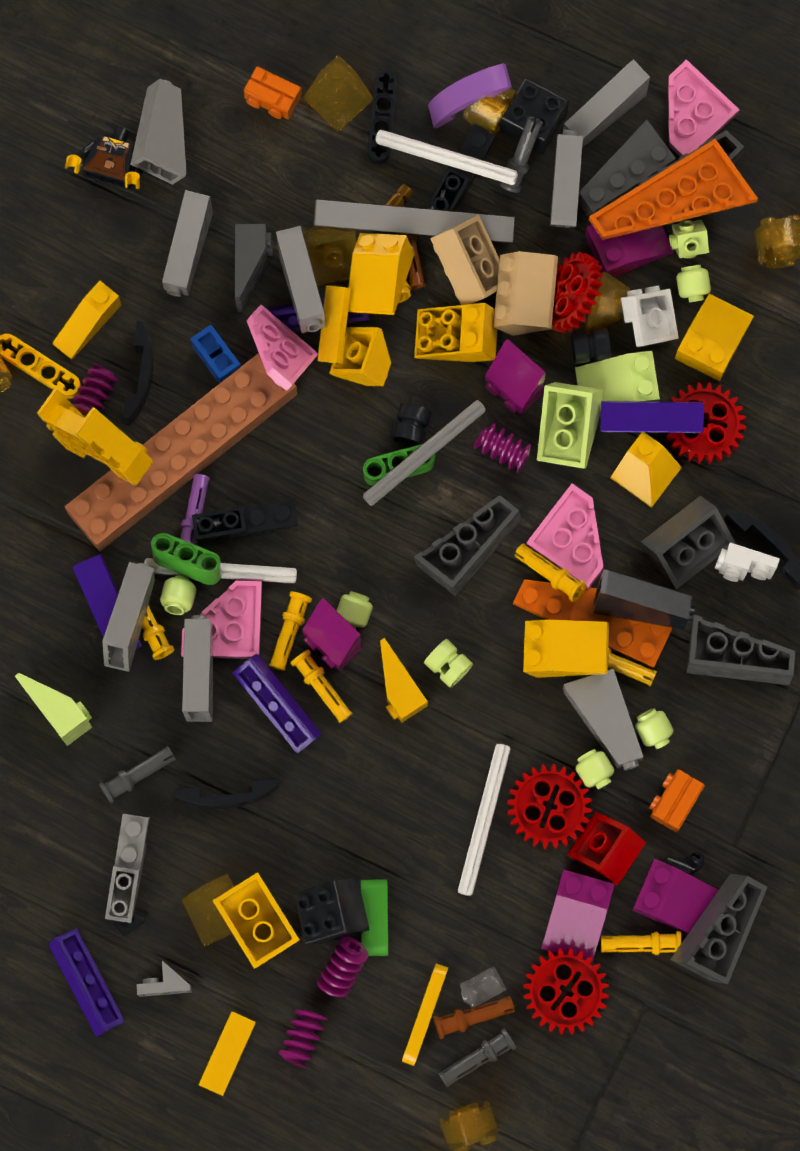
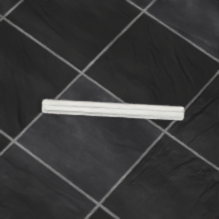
M379 130L376 136V143L510 185H514L518 177L516 170L391 132Z
M146 558L144 564L154 568V574L181 575L159 566L152 558ZM221 563L222 579L295 583L297 578L295 568ZM207 567V568H205V569H207V570H212V569H214V568H213V567Z
M497 744L495 746L458 892L466 896L473 895L510 754V747L504 744Z

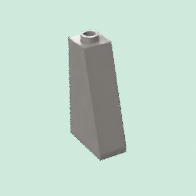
M633 59L564 123L563 130L578 131V136H583V148L646 97L650 76Z
M159 79L147 87L130 165L173 185L186 176L181 89L172 85L170 81Z
M563 130V134L557 135L550 226L576 227L583 136H578V131Z
M185 190L162 280L164 290H167V293L177 297L189 295L213 215L210 196Z
M301 226L277 231L276 237L280 262L301 333L316 332L321 328H325L326 322Z
M131 562L128 564L102 641L104 666L130 671L155 582L154 568L147 564Z
M193 615L191 619H185L182 712L187 722H213V624L211 619H207L203 615Z
M614 669L608 670V674L591 675L564 684V694L617 769L623 767L624 770L638 767V762L642 761L643 754Z

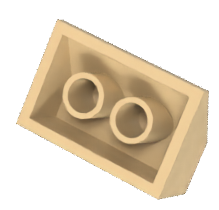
M479 214L430 238L434 250L444 267V272L448 276L461 305L472 304L497 291L500 259Z
M521 251L500 255L494 328L512 336L552 329L558 256Z

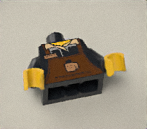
M115 127L112 138L100 135L97 140L91 141L76 155L67 156L65 169L70 166L75 167L74 173L76 174L79 173L82 166L84 178L126 190L130 189L131 184H135L136 189H139L140 179L143 174V170L130 165L134 145L126 142L129 131L122 127Z

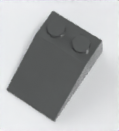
M235 224V301L237 312L244 311L268 265V256H273L271 232H267L266 224Z

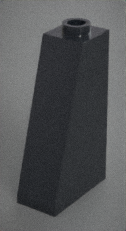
M604 569L596 588L593 613L685 629L687 622L693 620L695 606H691L692 596Z

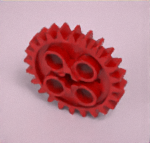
M578 252L577 255L572 253L570 259L564 258V265L558 263L552 329L557 332L565 333L566 330L572 332L573 327L579 328L580 321L585 323V315L587 313L592 314V305H597L595 298L601 295L598 289L603 286V283L599 281L604 276V274L600 273L602 266L598 265V260L586 253Z
M698 382L696 390L688 385L687 394L679 390V399L671 398L670 402H704V420H707L708 426L704 427L703 433H696L697 437L693 439L687 438L684 433H670L666 437V441L674 440L671 447L672 450L678 447L681 449L679 457L685 453L689 454L688 462L693 457H697L699 465L703 458L707 459L709 465H711L713 457L721 462L722 453L730 457V448L737 450L739 445L736 441L743 440L744 436L739 432H744L746 426L740 423L745 421L746 416L738 415L743 410V406L735 407L738 398L729 399L730 390L724 394L720 393L721 385L716 390H712V385L709 382L706 389H703L701 383ZM716 408L722 409L725 416L718 418L713 415L712 410ZM726 424L727 428H723L720 425ZM711 433H718L721 435L722 441L714 442L710 439L709 435Z
M542 764L541 772L539 773L532 767V776L522 773L524 782L516 780L514 784L518 790L510 789L509 793L515 797V799L507 800L508 805L514 806L513 809L507 811V815L515 816L510 825H519L516 834L524 832V842L530 838L534 839L533 847H536L539 841L543 842L544 850H546L548 843H552L554 849H557L559 841L566 847L568 846V837L573 841L577 840L575 831L584 833L585 830L580 824H589L590 820L584 817V815L592 813L591 809L585 807V805L592 802V799L584 798L589 789H580L583 780L575 782L573 780L575 772H572L569 776L565 775L566 767H563L560 772H556V765L553 764L551 771H547L545 765ZM538 784H545L549 788V793L546 796H539L535 792V787ZM558 785L559 791L553 804L556 810L552 809L550 811L545 827L540 828L539 825L546 810V807L542 804H548L554 787ZM570 794L574 800L573 804L569 806L561 804L559 800L560 795ZM535 808L539 811L540 817L534 821L529 820L525 815L526 810ZM556 817L560 818L564 822V827L561 830H554L550 826V820Z
M558 948L557 956L548 951L549 959L547 961L540 956L538 959L541 965H531L535 971L534 975H525L531 980V984L523 985L524 988L530 990L529 994L523 996L525 999H531V1003L526 1006V1009H535L531 1017L534 1019L540 1016L542 1018L540 1026H543L546 1022L550 1023V1032L553 1031L555 1026L559 1027V1034H563L565 1027H568L570 1034H574V1026H578L583 1032V1023L586 1022L593 1026L591 1017L601 1018L602 1016L597 1009L607 1007L601 1002V999L609 998L608 994L602 993V989L609 986V984L601 983V979L606 976V973L598 974L596 972L601 966L600 964L590 965L592 956L586 960L582 959L583 951H580L577 956H573L572 948H569L567 955H564L561 948ZM559 965L569 967L570 976L567 980H561L557 977L556 969ZM578 971L581 972V976L570 989V992L573 993L572 996H565L556 1010L552 1011L551 1006L562 993L559 989L560 986H567ZM581 981H587L591 984L592 991L588 996H582L578 993L577 986ZM544 986L552 987L555 992L554 998L549 1002L544 1001L540 996V991ZM571 1002L575 1005L576 1013L573 1017L567 1018L562 1014L561 1008L564 1003Z

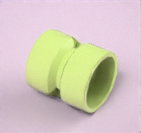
M448 639L441 642L424 661V664L434 673H440V679L449 688L456 685L473 666V663L464 654H457V648Z

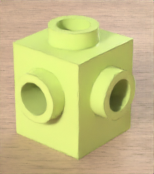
M684 220L679 224L672 225L673 235H669L670 246L672 250H676L679 258L689 259L700 254L709 253L707 229L702 220Z

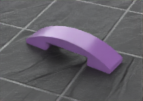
M502 63L471 74L437 94L428 104L433 127L439 128L455 119L454 114L484 97L493 98L511 88L506 64Z

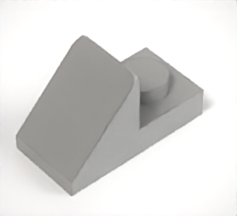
M162 961L163 982H159V978L143 979V984H137V995L139 997L192 993L191 985L164 961Z

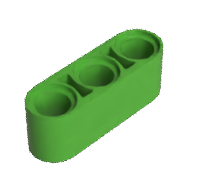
M423 444L368 459L363 466V475L366 483L374 486L394 469L392 464L395 461H404ZM435 454L430 457L431 460L429 462L423 463L408 477L431 471L435 465ZM372 467H377L382 472L379 476L373 477L368 474V470Z
M166 533L157 534L152 538V557L159 566L207 585L216 584L221 579V561L217 554ZM207 567H213L214 569H212V570H207V569H205V568H207Z
M387 879L361 880V893L370 929L361 933L362 945L366 948L368 956H388Z

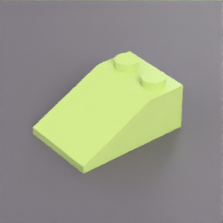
M652 351L624 354L575 367L577 386L602 389V401L659 402L660 400Z
M558 382L545 385L537 461L586 468L600 418L602 389Z
M20 673L15 675L21 686L67 746L92 728L89 723L92 717L80 701L76 704L72 698Z

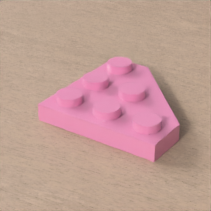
M685 60L668 78L669 146L680 157L686 153H691L698 149L700 145L712 139L740 110L688 60Z
M260 305L248 318L247 323L267 375L273 379L275 384L287 391L317 357L318 353L264 306Z
M571 484L526 542V545L559 569H567L572 577L579 582L584 581L586 588L589 589L604 570L594 503L591 496L574 484Z
M235 581L228 587L227 591L218 599L216 598L200 614L206 616L207 619H211L213 624V658L249 659L253 655H259L262 581ZM184 628L182 629V657H184Z

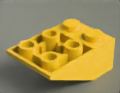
M486 303L418 309L414 358L462 362L494 360L497 345V329L493 327L495 309Z

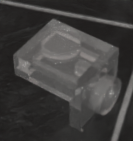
M495 966L460 984L462 997L472 1008L507 990Z

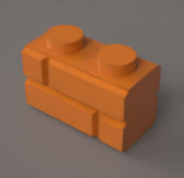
M258 66L244 88V98L247 99L246 102L250 106L257 109L261 106L269 110L268 113L277 119L284 117L289 120L302 97L301 87Z
M677 770L675 775L669 773L662 785L666 788L662 797L656 795L649 809L653 810L650 817L674 832L679 831L705 786L681 770Z

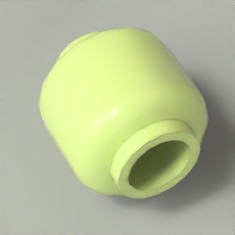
M701 265L683 267L676 276L679 295L682 298H688L689 303L704 300L703 295L711 291L708 270L701 268Z
M176 575L165 581L160 602L168 613L182 615L184 612L191 610L197 589L188 577Z
M350 591L349 594L342 595L336 611L356 630V627L363 628L367 625L373 606L368 602L369 597Z
M653 708L637 717L638 722L635 724V729L645 746H655L656 749H659L670 742L668 738L673 734V727L663 711H656Z
M593 749L577 759L579 763L576 766V772L586 787L596 786L599 790L611 783L609 777L613 775L614 767L604 752H596Z

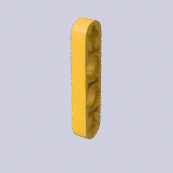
M11 334L0 335V356L50 389H58L67 399H73L75 395H79L78 388L81 386V383L76 375ZM11 341L12 347L18 351L15 359L13 351L10 349L3 351V343L8 344ZM27 353L35 356L34 363L29 366L21 363L22 356ZM53 367L56 370V374L53 378L46 379L42 376L43 369ZM60 377L68 384L74 381L75 389L65 391V385L59 381Z
M435 964L402 1059L404 1063L415 1066L448 971L446 966Z

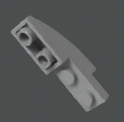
M130 814L122 815L105 919L132 923L144 864L150 817Z

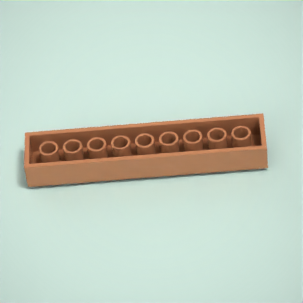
M258 353L143 444L148 449L146 454L153 460V463L136 486L118 477L110 470L65 506L68 515L99 552L190 481L194 474L200 473L298 395L297 386L293 383L286 391L275 384L273 379L267 375Z

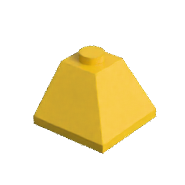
M346 327L342 364L332 363L329 374L365 386H384L391 360L382 329L379 327Z
M642 432L619 463L611 479L652 508L682 467L663 445L645 432Z

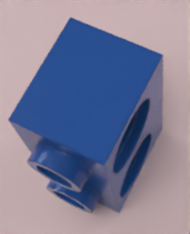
M209 325L190 338L192 348L219 384L241 367L239 361L212 325Z

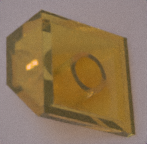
M339 55L320 71L303 97L337 132L373 101L372 95L356 71Z
M324 226L302 229L316 285L350 280L352 255L356 245L355 231L346 228Z
M603 271L602 274L604 276L600 279L603 286L598 289L601 295L595 298L597 305H592V314H589L585 331L588 334H591L593 329L604 328L621 319L623 314L621 298L627 297V291L630 290L628 286Z
M228 874L204 884L182 899L203 947L232 934L213 903L214 899L234 887Z

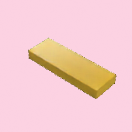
M326 285L323 308L326 327L321 328L317 361L342 364L351 288Z
M231 1012L199 1086L224 1096L255 1027V1021Z

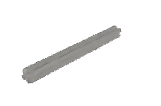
M479 400L473 402L363 494L364 500L370 506L378 502L485 412L484 405Z

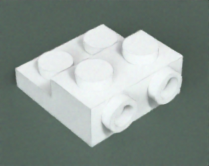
M659 286L644 288L645 293L643 294L642 289L627 291V297L621 298L625 323L632 322L636 347L679 339L670 289L660 290Z
M729 543L727 550L722 548L715 569L719 570V573L723 574L725 579L733 582L743 581L747 572L751 573V576L756 579L766 580V578H772L780 558Z

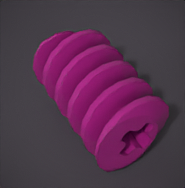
M92 363L94 369L87 371L89 377H85L82 380L85 386L78 388L80 395L73 397L75 408L82 415L86 416L92 407L95 409L105 408L100 400L110 399L105 394V391H114V388L109 383L119 382L112 372L95 363Z
M495 423L490 427H485L479 435L474 449H478L483 445V454H487L491 450L490 458L493 460L500 455L499 464L503 465L509 461L508 469L512 470L517 466L518 474L530 455L531 444L522 448L521 438L513 443L514 434L511 433L505 438L504 428L496 433Z
M348 936L341 937L339 940L340 945L335 947V953L330 956L331 961L327 962L326 969L321 973L322 977L317 980V984L322 991L335 997H344L350 992V988L355 983L359 971H361L368 959L366 948L359 941Z
M305 1009L295 1010L294 1014L300 1020H291L290 1024L296 1030H287L286 1034L292 1040H283L282 1044L288 1050H279L278 1054L284 1060L308 1069L302 1062L303 1060H312L307 1050H316L311 1040H320L315 1030L323 1031L324 1027L318 1022L319 1020L327 1021L328 1019Z

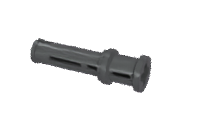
M534 117L527 118L514 157L507 162V167L516 170L518 177L514 185L500 181V186L505 190L515 193L521 191L522 186L520 184L522 178L529 170L527 162L543 124L538 118L534 127H532Z
M165 746V748L128 771L120 770L116 777L106 783H99V786L110 804H112L116 797L126 791H133L136 783L176 759L169 747Z
M505 1028L491 1040L482 1041L480 1048L438 1073L447 1088L489 1061L491 1063L493 1061L496 1062L498 1061L497 1057L510 1049H517Z

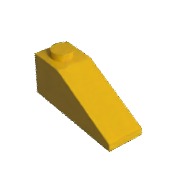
M99 281L83 298L52 344L69 359L73 360L121 307L122 304L119 296L103 282Z
M383 638L380 640L387 702L389 704L386 706V709L394 720L398 718L403 723L426 708L428 701L386 639Z

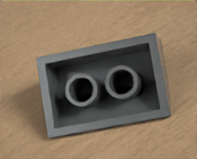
M699 496L642 540L641 543L655 566L673 588L678 589L719 557L722 548L727 550L729 543L735 544V541L717 507L702 496Z

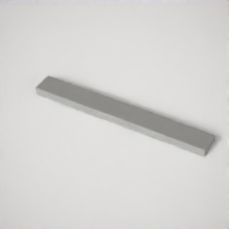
M316 200L314 226L435 236L478 214ZM479 214L491 241L513 242L515 217Z

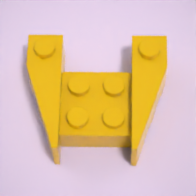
M54 388L37 412L39 417L47 423V428L51 431L54 430L52 435L67 450L82 458L89 455L101 461L118 477L135 486L153 463V460L146 454L148 449L139 442L132 441L93 407L87 416L82 415L56 388Z

